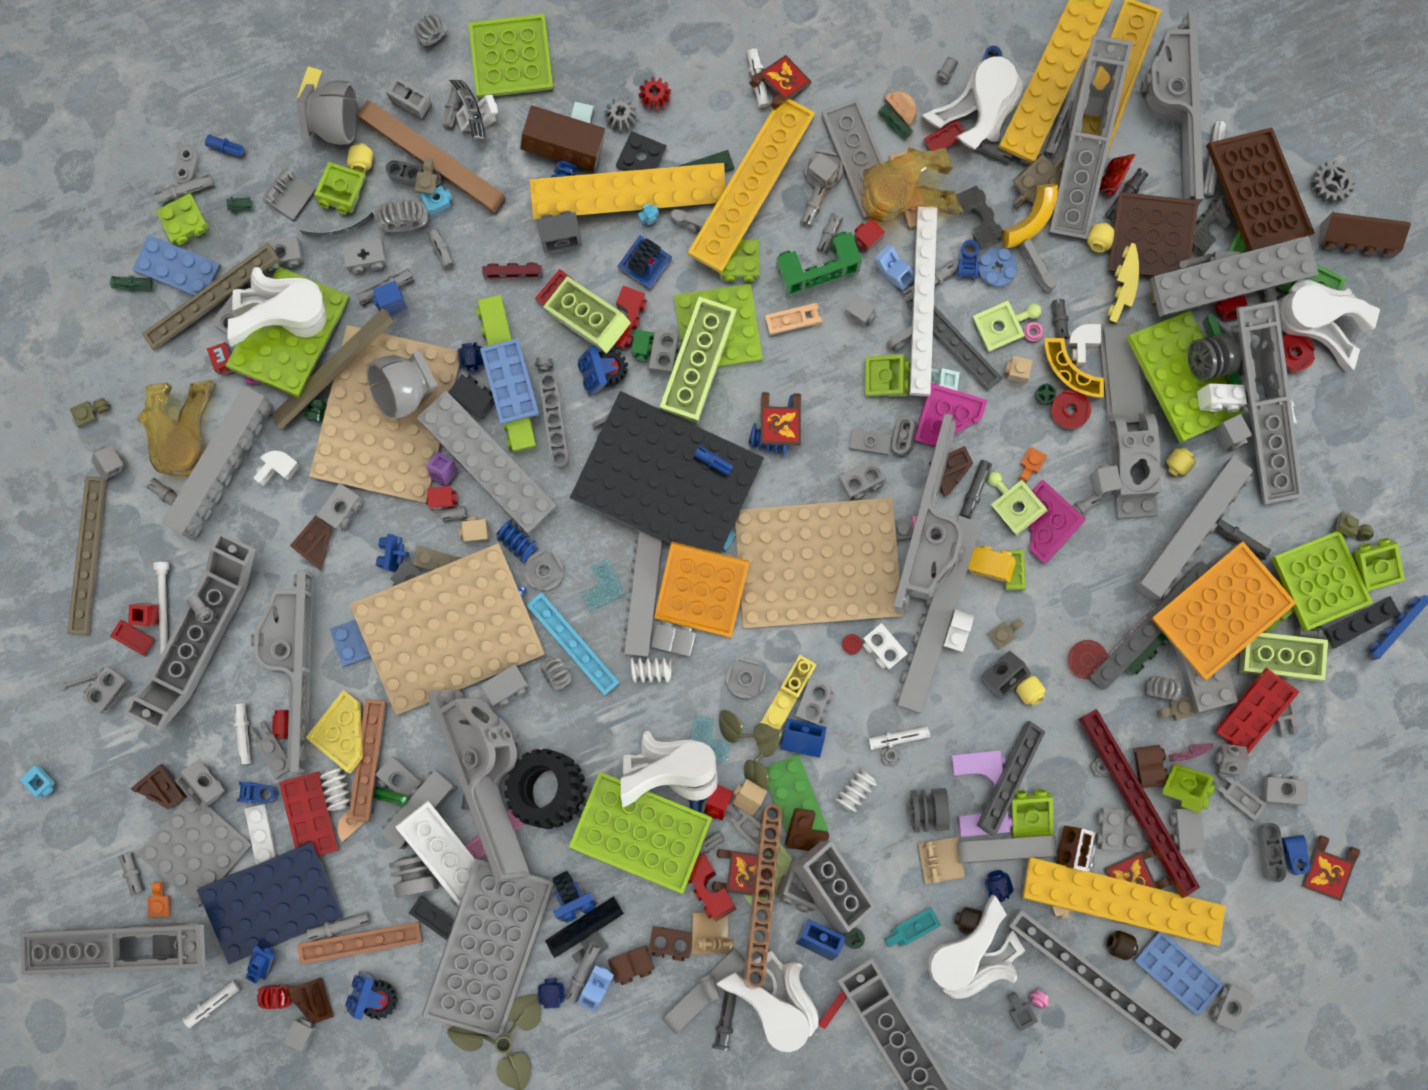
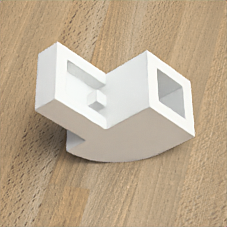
M485 95L478 103L483 125L487 127L496 121L495 115L498 113L493 95ZM463 105L456 113L461 132L471 131L466 109Z
M1101 324L1081 325L1073 331L1068 339L1066 347L1074 348L1071 351V360L1074 361L1076 367H1083L1086 363V348H1098L1100 346Z
M270 451L260 457L266 463L264 466L261 465L257 468L253 478L264 486L277 471L286 480H289L301 465L282 451Z
M954 609L944 647L959 652L964 651L974 619L973 614Z

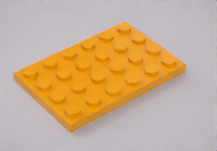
M1242 541L1151 619L1199 676L1206 681L1292 608L1296 602Z

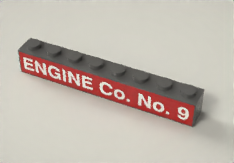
M1203 561L1196 563L1176 583L1166 597L1162 598L1088 677L1102 690L1109 688L1162 632L1151 618L1210 568Z

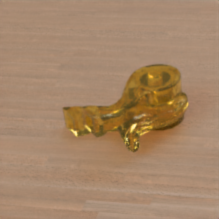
M908 147L907 153L904 156L874 165L864 174L863 188L865 190L861 199L865 213L873 220L880 222L890 221L901 213L918 206L933 207L946 214L958 215L962 208L954 190L945 191L917 184L920 175L927 170L941 174L950 173L953 165L946 148L922 152Z
M212 380L190 383L188 396L179 411L177 421L169 418L165 411V404L171 393L172 386L167 382L145 386V408L138 416L137 421L142 423L146 429L150 462L157 472L188 478L205 451L206 444L201 434L200 417L207 400L215 388V383Z

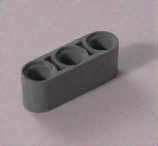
M392 160L387 163L386 172L392 182L415 187L416 179H411L410 176L413 173L423 172V166ZM400 169L398 174H391L392 170ZM433 169L432 174H437L438 176L436 188L441 185L443 186L440 173Z
M1263 823L1257 829L1263 876L1269 882H1281L1286 877L1281 831L1275 823ZM1268 826L1271 827L1273 831V834L1270 838L1267 837L1265 834V829ZM1270 847L1275 849V856L1273 858L1268 855ZM1274 867L1278 870L1276 878L1271 876V870Z

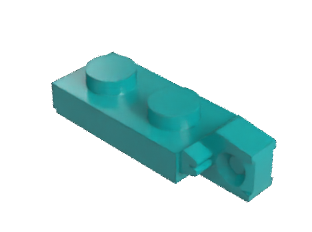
M930 907L892 929L893 935L886 938L885 942L888 947L897 943L900 947L908 945L940 927L941 924Z

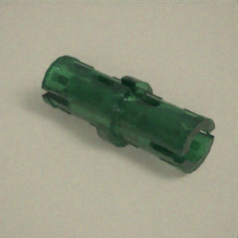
M884 104L879 109L878 114L889 123L891 129L894 128L904 139H907L914 130L902 120L900 115L895 114L887 104Z
M129 275V277L112 276L110 286L112 289L151 291L153 281L152 278H135L133 275Z

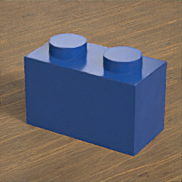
M395 280L373 289L375 295L372 296V299L378 311L384 308L392 315L408 308Z
M787 718L780 749L820 758L826 727Z
M809 919L803 924L796 944L833 961L839 956L846 937Z

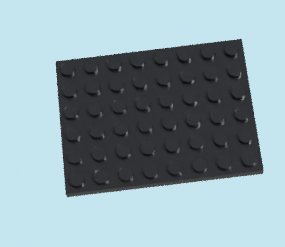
M620 391L571 493L570 499L669 545L675 542L721 554L764 457ZM701 445L714 454L717 453L719 458L733 466L731 472L725 475L712 466L708 467V464L694 457L699 446Z

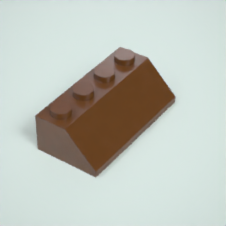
M531 105L522 132L520 149L556 161H565L575 167L594 172L601 159L605 128Z
M1332 212L1321 223L1319 246H1323L1327 250H1336L1338 248L1350 253L1362 251L1366 255L1377 253L1383 254L1384 257H1395L1403 250L1411 222Z

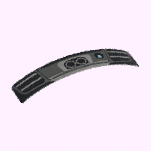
M448 80L456 88L466 109L471 139L485 140L482 116L470 88L462 80Z
M371 212L358 223L336 231L309 232L299 230L302 234L315 237L342 235L362 227L374 217V214Z

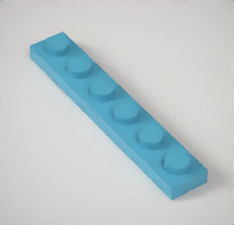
M542 592L526 605L604 696L620 683Z

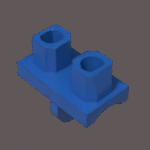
M387 534V537L379 538L378 546L380 549H385V556H378L376 558V566L393 573L397 571L399 564H402L403 557H409V552H404L405 544H401L402 537Z
M255 946L247 968V980L256 984L260 978L266 979L274 959V953L271 949L265 948L263 950Z

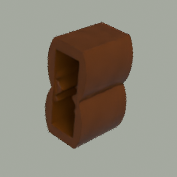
M1160 745L1133 748L1137 779L1141 786L1147 788L1165 785L1169 774L1167 768L1164 769L1163 760H1166L1164 748H1161Z
M647 945L608 959L611 972L614 974L615 983L620 982L621 985L632 982V977L640 975V978L652 974L651 970L655 969Z

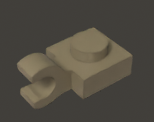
M425 158L423 172H417L415 193L435 195L438 176L437 174H432L434 168L433 159Z
M1020 618L1009 626L1003 622L987 634L1000 650L1016 638L1013 632L1023 626L1024 623Z
M1190 695L1178 700L1169 701L1170 708L1157 711L1160 719L1173 715L1175 721L1196 715Z

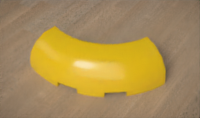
M1057 183L1037 185L1036 199L1031 213L1018 224L1002 229L1003 248L1008 249L1019 246L1024 241L1035 237L1045 227L1056 205L1058 195Z
M1044 338L1048 361L1060 380L1081 394L1104 398V378L1094 377L1080 371L1067 354L1064 338Z

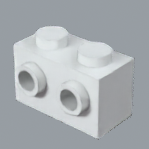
M1208 384L1197 391L1199 409L1201 411L1237 412L1247 404L1244 385Z

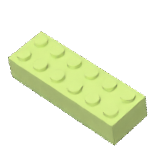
M702 297L698 298L660 405L661 410L680 419L698 424L736 316L735 308Z

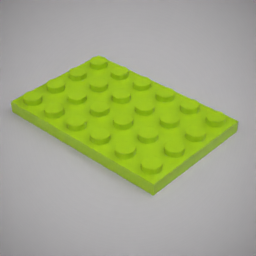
M281 267L276 269L272 279H308ZM308 279L318 285L323 297L327 320L321 332L312 337L303 338L295 336L281 325H269L259 328L236 345L226 364V368L299 398L347 306L350 296Z
M1191 310L1126 337L1179 443L1214 429L1239 414L1244 415L1241 408L1237 412H1211L1199 409L1197 391L1208 384H1227L1224 376L1205 381L1199 380L1191 372L1188 364L1189 346L1194 340L1205 338Z
M599 771L568 848L682 895L712 817L649 791L642 794L635 802L622 807L621 780Z

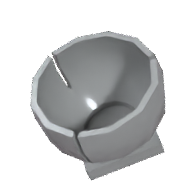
M343 80L329 81L316 90L314 84H306L296 102L301 138H310L311 134L315 132L326 142L337 145L350 144L354 140L358 110L357 100H354L357 98L356 92L351 82Z
M421 351L414 352L409 359L397 355L381 357L368 363L366 374L369 386L388 380L369 389L378 408L389 420L403 418L416 411L420 402L427 400L438 386Z

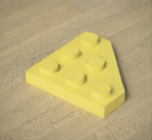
M343 690L309 732L306 739L349 774H351L363 758L361 703Z

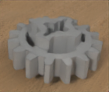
M1337 159L1333 163L1328 160L1325 165L1321 164L1318 167L1319 170H1316L1314 173L1316 177L1312 180L1313 183H1317L1313 189L1320 191L1317 196L1319 197L1323 194L1324 201L1331 198V203H1334L1336 199L1341 202L1344 197L1348 198L1351 195L1350 192L1355 190V187L1352 185L1357 182V180L1352 179L1356 173H1350L1349 171L1352 167L1348 166L1346 168L1344 161L1338 164Z

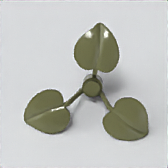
M721 710L719 713V727L722 736L728 742L735 743L739 737H754L757 742L756 745L759 747L760 754L754 759V762L752 760L745 762L744 776L745 779L765 790L768 786L769 775L764 765L758 763V761L763 756L770 757L775 753L778 745L782 743V731L772 728L767 724L759 723L755 725L753 734H742V723L739 718L730 711Z
M525 995L513 1001L508 1019L514 1023L507 1035L501 1034L496 1040L481 1033L456 1026L448 1029L447 1033L451 1041L465 1051L471 1052L480 1049L482 1039L495 1044V1048L499 1053H505L508 1058H503L498 1063L497 1076L499 1080L515 1090L525 1089L531 1073L530 1061L523 1053H516L511 1056L509 1052L512 1047L510 1037L517 1025L524 1031L531 1030L538 1025L541 1019L540 998L538 996Z

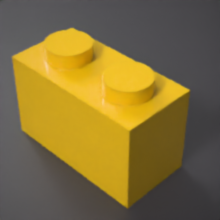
M982 545L981 548L975 546L968 570L972 574L1010 583L1017 561L1010 552L1001 550L999 553L993 551V548Z

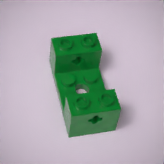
M840 232L833 238L831 251L834 260L824 263V266L818 268L817 266L809 267L806 269V272L802 270L796 251L790 252L788 250L780 253L776 261V270L785 295L788 296L859 272L862 259L852 232Z

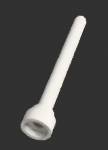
M169 562L153 563V571H155V575H158L160 655L168 643L166 575H168L170 570Z

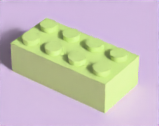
M568 276L543 306L553 318L594 346H597L606 354L631 323L622 312Z
M1261 633L1240 651L1238 673L1260 675L1267 667L1281 678L1314 682L1324 681L1328 640Z

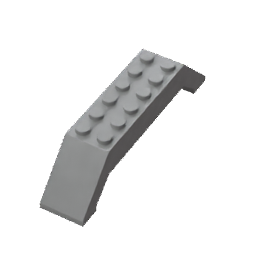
M218 531L209 548L210 553L206 570L193 593L199 595L204 605L210 608L209 612L211 614L206 619L200 620L195 617L196 613L188 603L149 679L135 695H132L123 714L159 732L163 730L191 698L247 590L256 549Z
M873 958L837 980L903 1090H953Z

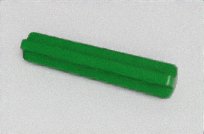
M380 787L374 789L373 798L399 806L408 803V800H406L407 795Z

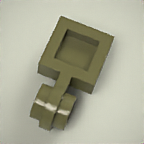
M100 398L93 402V407L89 401L70 408L76 426L80 428L96 421L95 412L98 414L107 412L109 410L108 401H105V398Z
M1344 511L1338 514L1337 531L1352 539L1358 535L1362 541H1369L1374 536V530L1370 525L1363 524L1359 526V519Z

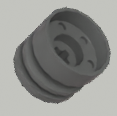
M1229 334L1196 339L1189 346L1188 364L1191 372L1199 380L1205 381L1232 375L1240 367V348L1234 337Z
M946 788L931 789L930 798H927L924 789L920 790V799H918L916 790H910L908 812L913 832H920V823H922L923 831L928 832L929 822H932L935 831L949 830L950 812Z

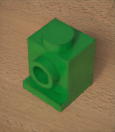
M635 330L631 351L632 357H635V360L647 361L648 353L651 354L653 342L650 341L654 340L655 332Z

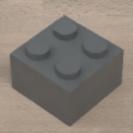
M564 211L557 216L544 215L541 219H537L544 253L582 246L576 212Z

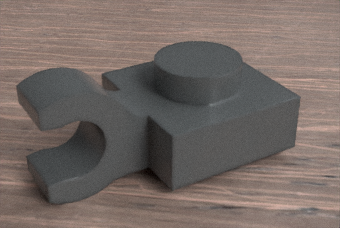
M598 931L580 942L584 948L572 955L576 963L584 957L590 942L601 947L598 955L609 948Z
M1015 992L1007 995L1014 1007L1010 1014L1019 1031L1038 1022L1028 1002L1022 1005Z

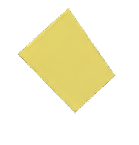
M307 67L297 98L300 97L306 84H314L316 90L322 70Z

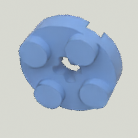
M993 248L981 256L978 275L984 283L994 288H1001L1008 285L1015 277L1017 262L1008 249ZM995 263H998L1002 266V268L1000 269L1001 272H997V270L992 269V267L995 266Z

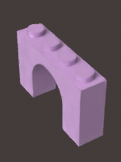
M1001 751L950 756L952 776L982 775L991 782L993 788H995L1003 767H1005V756L1001 755ZM1008 811L997 833L1010 832L1013 824L1011 815L1008 816ZM982 813L957 816L959 837L988 834L976 826Z

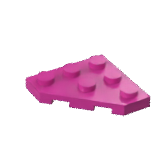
M931 383L930 396L925 398L917 425L915 441L931 446L936 445L944 414L953 415V421L956 424L955 433L981 420L987 400Z
M1042 479L1032 492L1048 511L1030 525V550L1047 564L1087 519Z

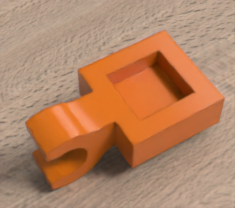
M1030 446L1020 463L1025 468L1019 480H1023L1026 483L1032 472L1037 474L1047 455Z
M163 881L154 882L151 884L153 896L147 897L148 918L169 917L170 895L164 896Z

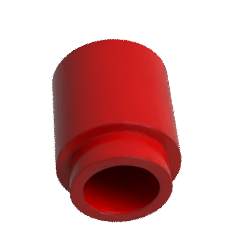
M289 710L274 711L272 716V735H276V739H288Z

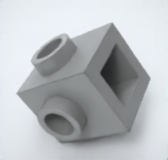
M1222 744L1220 752L1216 753V764H1219L1220 772L1238 775L1245 774L1249 762L1247 747Z

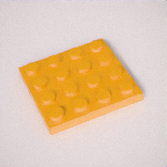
M672 542L654 619L732 637L750 561Z

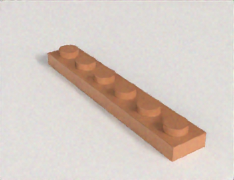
M365 699L362 720L363 758L355 769L349 820L370 822L386 701Z
M420 922L300 943L297 944L301 965L423 941Z

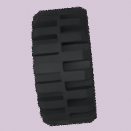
M534 749L531 753H524L522 755L523 759H517L515 767L507 773L510 775L509 779H505L504 785L507 786V790L504 791L505 798L509 799L506 802L508 808L512 809L514 817L519 818L522 823L538 828H559L563 826V822L569 823L573 819L572 815L578 814L580 811L578 806L583 804L585 799L582 798V794L586 792V786L582 785V782H585L583 774L579 773L581 768L578 764L574 763L572 758L550 749ZM551 770L557 778V792L554 799L548 805L539 808L533 799V786L542 773Z

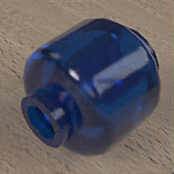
M477 342L461 344L462 347L457 350L459 366L466 368L467 371L478 370V366L484 364L480 351L482 347L477 345Z
M995 870L987 874L984 884L989 898L993 894L999 902L1008 900L1014 891L1009 874L1002 870Z
M557 978L544 979V983L538 985V1003L544 1005V1009L560 1008V1004L565 1001L563 983L557 982Z

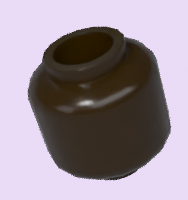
M964 907L961 912H957L955 924H958V930L968 935L972 933L979 924L983 912L971 907Z
M1115 931L1107 938L1106 947L1108 952L1116 958L1129 960L1138 952L1137 940L1129 933Z

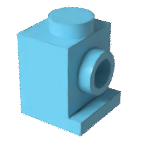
M442 185L436 188L435 195L420 194L430 216L452 207L449 202L452 200L448 189L444 190Z
M34 765L19 779L35 797H47L54 790L52 786L55 782L41 766ZM42 779L44 784L40 787L39 781Z

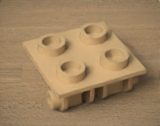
M958 837L918 843L925 884L965 877L963 863H959Z
M692 913V955L728 954V950L734 948V941L728 938V915L715 922L713 917L709 919L706 913Z

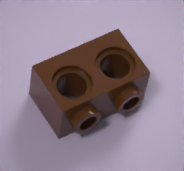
M1064 825L1056 864L1084 872L1088 871L1096 832Z
M653 926L648 951L652 952V956L664 958V954L673 955V960L684 961L685 958H689L692 932ZM659 936L666 939V945L663 948L655 945V939ZM683 940L687 945L686 949L681 952L675 949L676 941Z

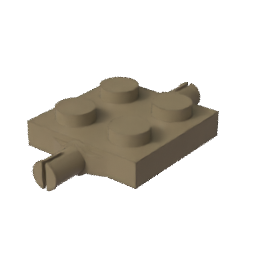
M1040 154L1034 162L1028 165L1013 180L1021 193L1013 201L1015 206L1019 208L1026 200L1034 205L1037 185L1057 183L1059 188L1061 174L1058 169L1064 165L1065 158L1060 156L1053 164L1043 154Z

